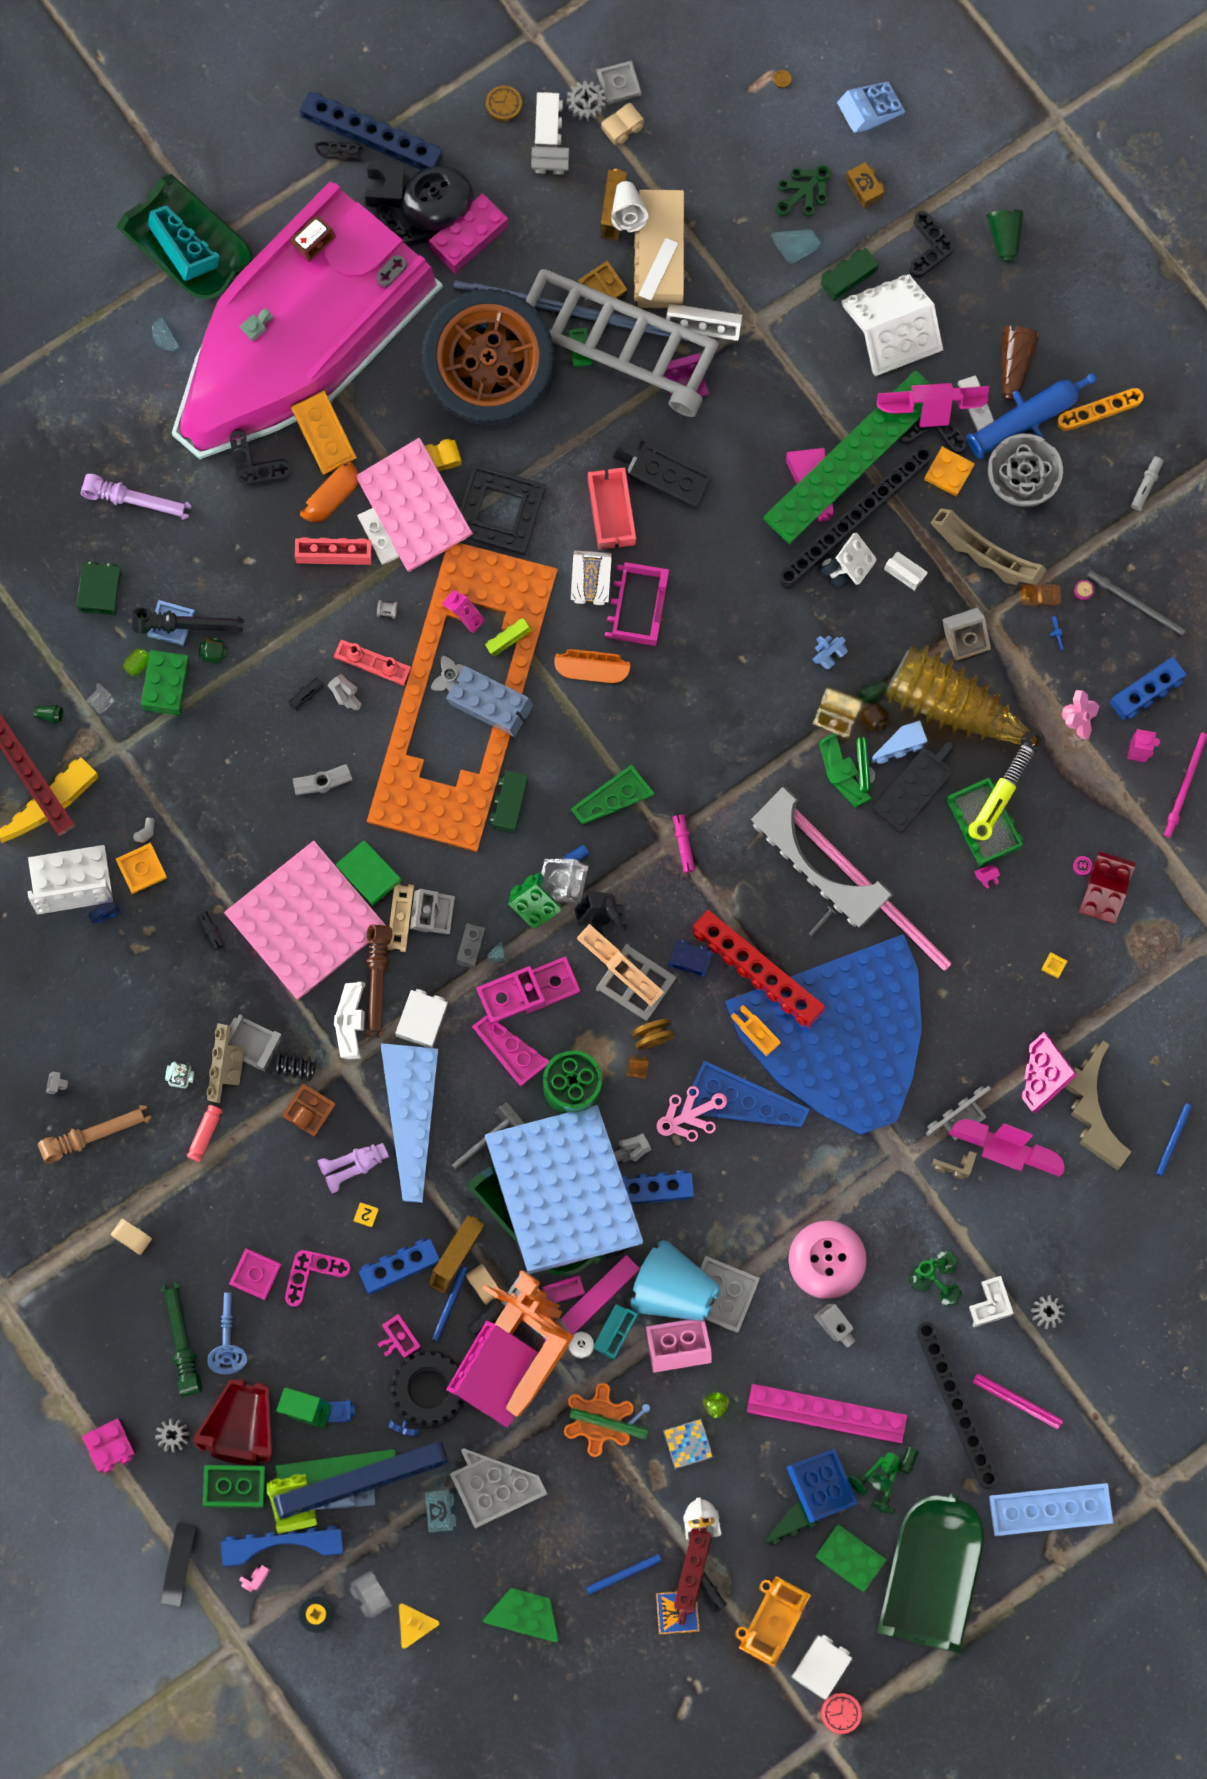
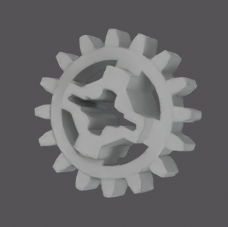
M586 81L583 82V85L577 82V88L572 86L571 92L567 93V98H569L567 99L568 110L573 111L574 117L579 115V120L586 117V120L589 121L590 116L596 119V113L601 115L602 109H605L606 97L604 96V90L599 91L600 85L594 87L593 81H591L590 85ZM585 96L588 100V105H586Z

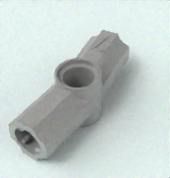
M346 764L326 772H318L316 775L293 778L295 795L314 792L325 793L330 788L352 781ZM320 779L328 781L324 786L319 785L317 782Z

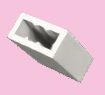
M416 989V991L411 990L395 1033L396 1037L427 1048H433L448 1007V1002H445V999L435 995L434 998L427 996L425 991Z
M825 1635L822 1638L820 1636L816 1637L791 1678L824 1700L827 1699L852 1659L849 1656V1651L841 1646L839 1649L832 1645L833 1641Z

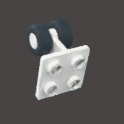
M853 533L839 554L825 558L819 564L818 570L823 576H831L829 584L834 588L845 584L849 577L857 585L862 582L877 559L858 533Z

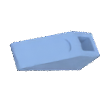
M917 721L902 726L875 753L871 760L872 764L876 762L878 764L888 761V758L894 756L901 758L910 751L914 753L921 751L928 742L921 722Z

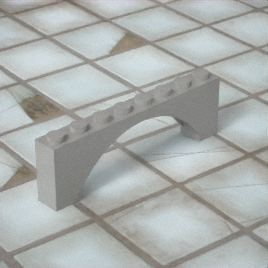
M782 787L751 819L754 822L753 827L760 833L763 831L768 836L766 840L773 846L777 845L781 849L780 854L787 860L790 858L795 863L793 867L800 873L804 872L808 876L807 881L814 887L817 885L821 889L820 894L827 900L831 899L835 903L834 908L841 914L844 912L848 916L847 921L852 926L862 927L894 894L881 881H877L874 885L851 886L832 881L816 871L803 855L796 837L795 808L799 799L787 787Z

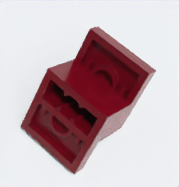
M1099 851L1087 882L1086 892L1079 908V913L1116 924L1136 863Z

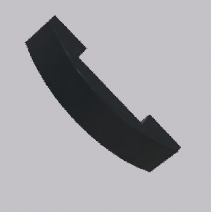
M178 1523L176 1525L164 1580L162 1604L181 1607L197 1527Z

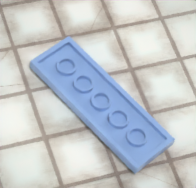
M1108 1483L989 1496L994 1536L1113 1523Z

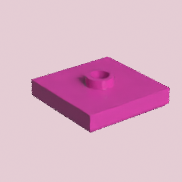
M245 1249L229 1285L262 1300H266L282 1264L249 1249Z

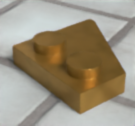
M608 261L578 280L580 284L616 299L628 292Z

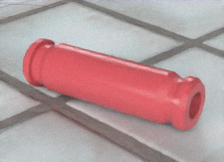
M213 1105L208 1106V1110L205 1112L190 1146V1151L187 1153L188 1158L197 1162L202 1160L201 1157L207 1149L220 1119V1114H222L220 1108Z

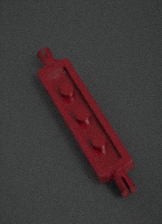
M703 1518L704 1523H707L710 1520L707 1518ZM708 1526L692 1529L673 1607L679 1612L676 1623L685 1626L687 1614H693L695 1611L712 1539V1534L707 1531Z

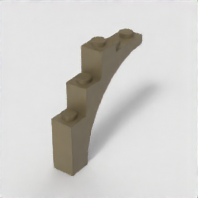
M940 508L931 521L932 526L955 551L968 553L980 567L993 569L1005 583L1017 585L1018 582L1037 585L1047 570L1043 565L1021 559L994 545L974 531L952 510Z
M1102 1041L1100 1045L1096 1043L1090 1051L1093 1054L1090 1060L1085 1059L1079 1068L1082 1071L1076 1067L1074 1068L1077 1076L1064 1088L1081 1099L1077 1098L1072 1105L1073 1112L1071 1115L1089 1127V1129L1085 1128L1079 1136L1082 1138L1079 1144L1116 1170H1119L1131 1151L1119 1142L1111 1132L1102 1116L1098 1103V1071L1102 1058L1109 1047L1108 1043Z

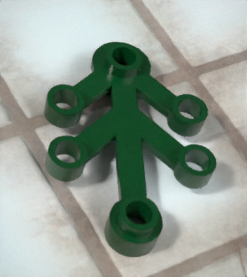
M820 165L815 170L792 169L791 178L793 180H800L801 177L812 179L808 182L780 180L778 182L779 191L786 192L788 189L799 190L787 201L780 200L776 204V213L779 216H787L790 213L791 207L805 195L803 214L806 217L813 216L815 210L813 207V187L819 183V194L817 195L816 202L819 205H825L828 199L826 195V182L831 179L832 175L830 168L826 165ZM798 172L800 175L795 176L793 173ZM824 173L826 176L821 177L819 174ZM786 184V187L782 188L780 185ZM824 197L825 200L820 201L819 198ZM780 208H785L786 211L782 212ZM806 209H811L812 212L808 213Z

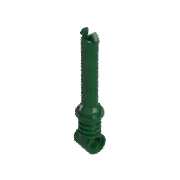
M173 1282V1289L167 1290L166 1285H163L161 1293L165 1294L176 1349L172 1362L176 1364V1369L179 1371L177 1374L180 1377L177 1379V1386L183 1398L201 1393L203 1388L201 1379L196 1373V1364H194L197 1356L189 1348L178 1289L181 1287L176 1282Z

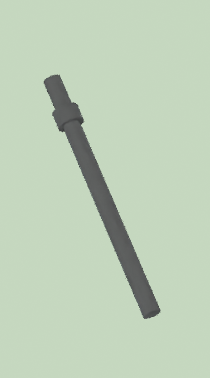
M1092 570L1088 573L1087 576L1099 583L1101 588H1107L1179 635L1183 636L1186 632V629L1111 583V580L1104 576L1103 578Z

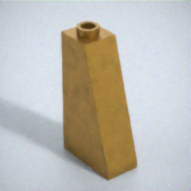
M620 169L608 170L601 220V239L619 240L620 230L614 227L611 215L617 185L626 181L627 172H623Z
M467 1215L434 1268L428 1284L430 1287L444 1295L447 1293L483 1231L485 1224L480 1219Z

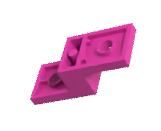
M566 956L533 970L528 966L476 987L491 1024L523 1011L529 1014L581 992ZM558 977L561 983L558 986H552L550 979ZM505 994L507 1001L503 1004L496 1001L497 995Z

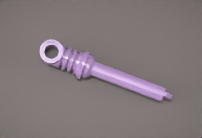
M87 474L85 476L80 493L87 499L96 500L101 496V499H110L114 505L127 502L181 516L182 520L189 518L188 514L183 513L185 508L191 509V505L188 502L183 504L129 490L126 486L122 485V482L114 483V485L113 482L108 484V481L103 483L104 480L95 474Z

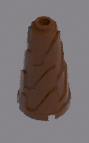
M1006 326L1002 331V396H1004L1005 400L1015 401L1013 392L1018 391L1020 393L1037 347L1040 333L1021 326H1016V329L1011 331L1012 326Z

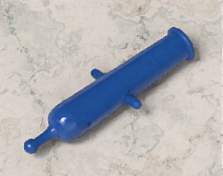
M1089 373L1085 379L1077 383H1073L1070 380L1058 381L1027 401L1023 400L1018 391H1014L1013 397L1018 404L1016 408L974 434H967L966 439L971 451L977 458L983 459L984 454L995 449L1004 439L1013 435L1023 434L1028 430H1032L1034 435L1043 438V434L1038 427L1040 426L1039 424L1071 408L1079 398L1078 392L1086 385L1095 383L1097 375Z

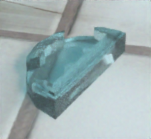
M161 316L152 326L153 340L159 348L170 351L178 350L179 346Z

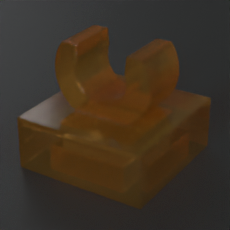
M633 1055L632 1058L629 1057L626 1076L646 1079L649 1060H646L645 1056H643V1059H637L636 1055Z

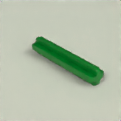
M860 737L857 738L856 745L860 790L864 792L870 791L871 786L867 739Z

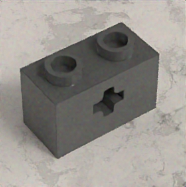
M466 924L456 959L457 965L476 969L486 933L485 928Z

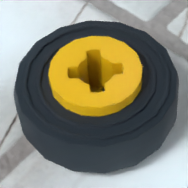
M320 1596L310 1597L301 1604L298 1611V1619L307 1631L320 1633L332 1625L334 1609L327 1599Z

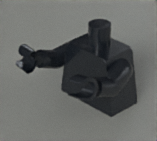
M588 891L574 908L578 926L590 924L603 936L604 934L601 931L602 925L608 924L610 920L615 923L614 931L616 934L621 931V926L623 933L628 929V923L620 920L624 907L622 904H616L613 894Z

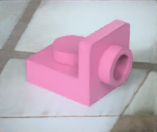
M263 1565L261 1568L257 1567L251 1576L252 1582L243 1577L239 1579L243 1582L241 1586L250 1592L253 1589L258 1591L270 1570Z

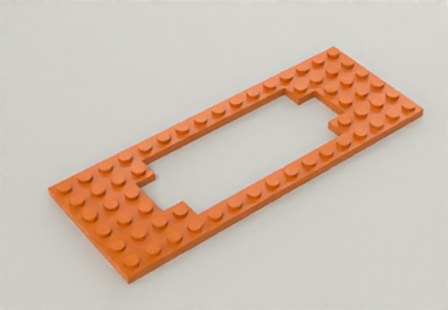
M458 543L445 551L367 823L478 852L511 735L493 727L480 773L476 774L461 770L456 787L420 778L424 759L407 755L446 618L451 617L460 620L455 613L446 609L442 603L455 590L468 597L473 605L506 613L501 631H505L507 627L514 625L521 618L528 621L533 630L517 641L505 686L523 694L558 571L557 568Z

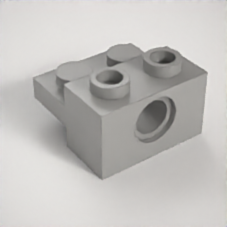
M424 889L414 891L409 929L450 934L455 896Z

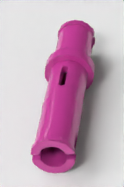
M676 815L673 817L676 830L675 838L678 840L683 872L690 873L689 869L691 872H694L696 869L688 837L690 832L687 831L685 815H679V818Z

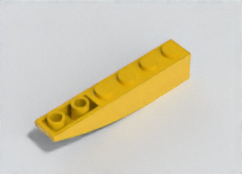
M81 757L78 760H73L68 766L69 769L64 773L58 774L54 779L55 782L49 786L64 809L99 778L97 772ZM35 799L29 801L26 805L27 808L23 812H18L8 826L4 825L0 829V841L2 843L48 821Z

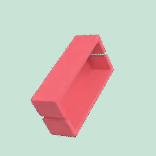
M625 467L609 469L608 480H605V470L588 472L587 481L598 550L613 549L615 544H618L619 548L635 546L636 534Z

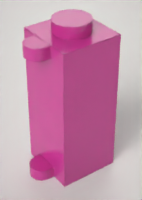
M1137 729L1130 740L1127 759L1146 763L1148 758L1153 756L1154 746L1157 747L1160 744V740L1155 738L1156 732Z

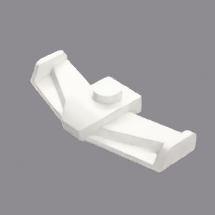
M364 982L345 983L335 1015L334 1026L336 1028L341 1058H361L356 1031L364 1030L365 1012L357 1010L363 988L366 985Z

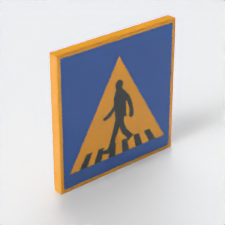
M677 1592L656 1593L659 1634L699 1631L697 1602L694 1613L687 1614L685 1626L676 1624L679 1612L673 1608Z

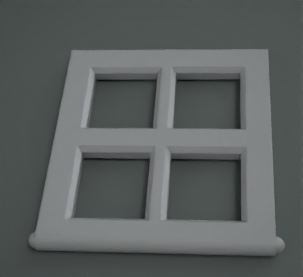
M626 944L621 952L625 956L629 955L641 963L643 967L640 971L647 975L652 970L665 979L660 987L664 993L652 1006L648 1005L644 1011L629 1001L635 993L630 987H628L623 996L607 987L615 975L609 969L596 987V991L602 992L647 1022L677 977L631 948L629 944Z

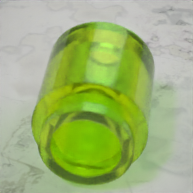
M136 648L124 661L122 667L131 676L139 674L148 664L149 654L143 648L141 650Z

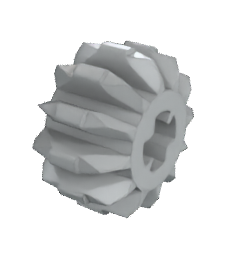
M1050 1295L1047 1297V1300L1042 1296L1039 1298L1040 1303L1037 1301L1033 1303L1036 1308H1032L1031 1312L1037 1315L1033 1316L1032 1320H1040L1037 1323L1038 1327L1044 1323V1329H1048L1050 1323L1051 1327L1055 1328L1056 1322L1062 1323L1060 1317L1064 1316L1065 1313L1059 1310L1064 1306L1063 1304L1056 1305L1059 1301L1058 1298L1051 1302L1052 1297ZM1047 1308H1049V1312H1052L1049 1317H1047V1313L1043 1312Z
M169 1419L168 1426L163 1421L162 1425L165 1428H157V1431L162 1433V1435H156L155 1438L157 1440L163 1439L158 1443V1446L162 1447L165 1445V1452L171 1446L172 1453H176V1446L183 1450L181 1442L188 1444V1440L183 1437L190 1436V1433L183 1432L187 1428L186 1425H182L179 1428L180 1420H177L174 1425L173 1419ZM169 1432H177L178 1435H175L177 1438L175 1440H168V1437H170Z

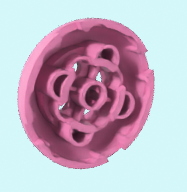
M836 1221L812 1223L802 1229L791 1244L789 1250V1269L791 1275L803 1291L814 1297L822 1299L842 1297L850 1293L860 1283L865 1273L867 1256L863 1242L850 1227ZM827 1240L832 1244L831 1248L828 1249L823 1245L824 1241ZM839 1254L846 1255V1260L844 1262L839 1261ZM812 1255L818 1256L819 1261L817 1263L811 1262L810 1258ZM831 1255V1261H826L825 1256ZM827 1268H831L833 1270L832 1276H827L825 1274V1270Z

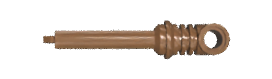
M139 1105L140 1109L83 1131L79 1129L74 1130L73 1128L68 1133V1136L64 1134L63 1138L59 1136L58 1140L55 1137L41 1140L38 1143V1147L44 1162L47 1164L54 1163L63 1157L62 1153H65V1155L68 1154L67 1151L72 1153L73 1149L74 1151L81 1152L82 1148H85L89 1142L144 1121L147 1124L151 1116L144 1118L141 1112L147 1110V1107Z

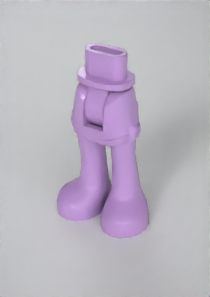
M381 1143L376 1146L372 1144L369 1147L353 1149V1152L334 1160L322 1158L317 1161L324 1176L347 1164L355 1163L354 1166L326 1177L327 1185L333 1194L339 1190L341 1182L355 1175L368 1173L371 1168L378 1163H382L381 1160L389 1156L384 1144Z

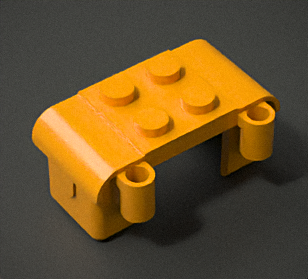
M775 1576L772 1583L768 1580L760 1583L759 1589L766 1595L748 1630L745 1627H740L735 1632L737 1639L742 1641L739 1646L740 1649L775 1667L811 1596L809 1593ZM763 1583L769 1585L768 1590L762 1588ZM739 1630L745 1631L744 1637L738 1635Z

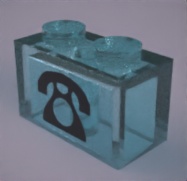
M449 1490L425 1492L429 1534L453 1531V1526H456V1515L451 1514V1506H455L454 1495L449 1494Z

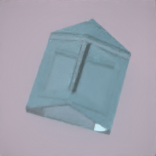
M499 943L487 955L489 962L505 963L502 943Z

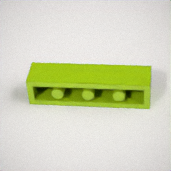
M521 618L514 625L507 627L504 632H500L497 637L490 639L485 645L490 654L495 657L533 629L526 619Z

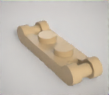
M399 883L394 887L389 925L392 928L393 935L390 944L387 945L388 950L399 949L400 952H406L414 885L402 886ZM400 893L407 894V898L399 897ZM394 936L402 937L401 942L394 941Z

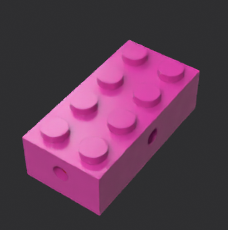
M482 193L472 202L469 211L464 217H459L454 221V225L440 230L429 240V249L456 274L508 228V218Z

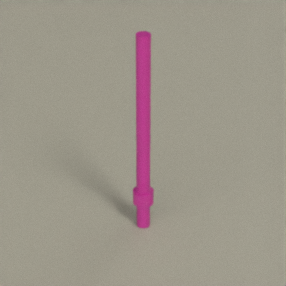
M1201 733L1173 811L1168 816V825L1164 833L1165 837L1171 838L1175 825L1179 823L1180 811L1207 740L1206 733Z

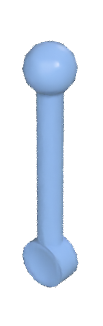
M644 1404L642 1410L627 1424H633L642 1414L648 1413L650 1406Z

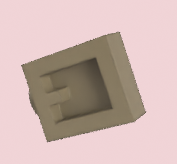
M969 1151L967 1156L963 1155L960 1163L963 1169L936 1159L932 1161L931 1166L935 1167L934 1170L941 1173L946 1171L953 1173V1176L958 1179L968 1178L977 1153Z

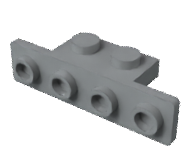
M981 1086L974 1092L975 1096L970 1100L968 1098L962 1100L958 1104L960 1106L955 1111L950 1109L943 1115L944 1119L939 1123L937 1120L928 1126L929 1130L926 1132V1135L930 1136L942 1126L949 1133L954 1124L963 1119L974 1120L979 1123L986 1119L985 1114L975 1102L991 1090L990 1086H987L985 1089ZM952 1136V1138H953L955 1141H956L957 1139H959V1138H957V1137Z

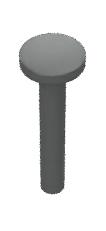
M827 907L828 912L809 932L808 935L810 937L817 932L832 913L834 915L837 914L832 908Z

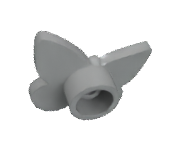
M442 656V672L433 681L431 689L433 691H444L447 689L450 692L454 684H459L456 680L464 665H455L453 660Z

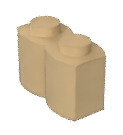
M629 103L601 123V129L614 145L622 144L628 139L629 134L637 133L643 128L644 119L633 105Z

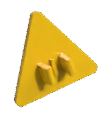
M404 1604L399 1605L402 1648H407L439 1625V1621Z

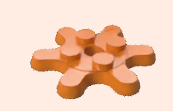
M600 1383L596 1386L595 1396L591 1400H584L578 1394H573L568 1399V1404L571 1408L591 1412V1415L592 1413L602 1415L603 1417H608V1419H615V1421H621L623 1417L631 1415L634 1410L632 1403L629 1401L613 1404L609 1399L610 1387L606 1383ZM578 1418L574 1423L568 1424L564 1428V1434L567 1438L573 1439L582 1435L588 1439L589 1445L587 1449L592 1457H597L602 1453V1445L606 1440H614L620 1446L626 1445L630 1440L628 1433H621V1430L620 1432L616 1431V1429L614 1431L611 1428L609 1429V1427L604 1428L602 1425L599 1427L592 1423L590 1424V1422L587 1423L585 1420L584 1422L580 1421Z

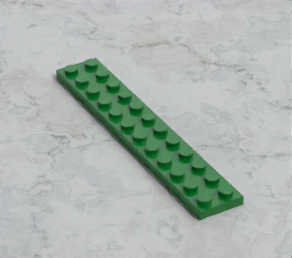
M915 370L893 392L913 391L911 387L914 385H929L930 383ZM923 402L915 403L914 411L911 413H888L877 407L763 517V520L784 540L791 544L921 418Z

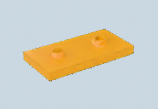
M324 390L290 406L323 475L357 458Z

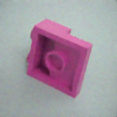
M118 1418L82 1436L99 1473L102 1471L104 1474L115 1469L114 1465L120 1462L122 1465L133 1460L132 1456L136 1455Z

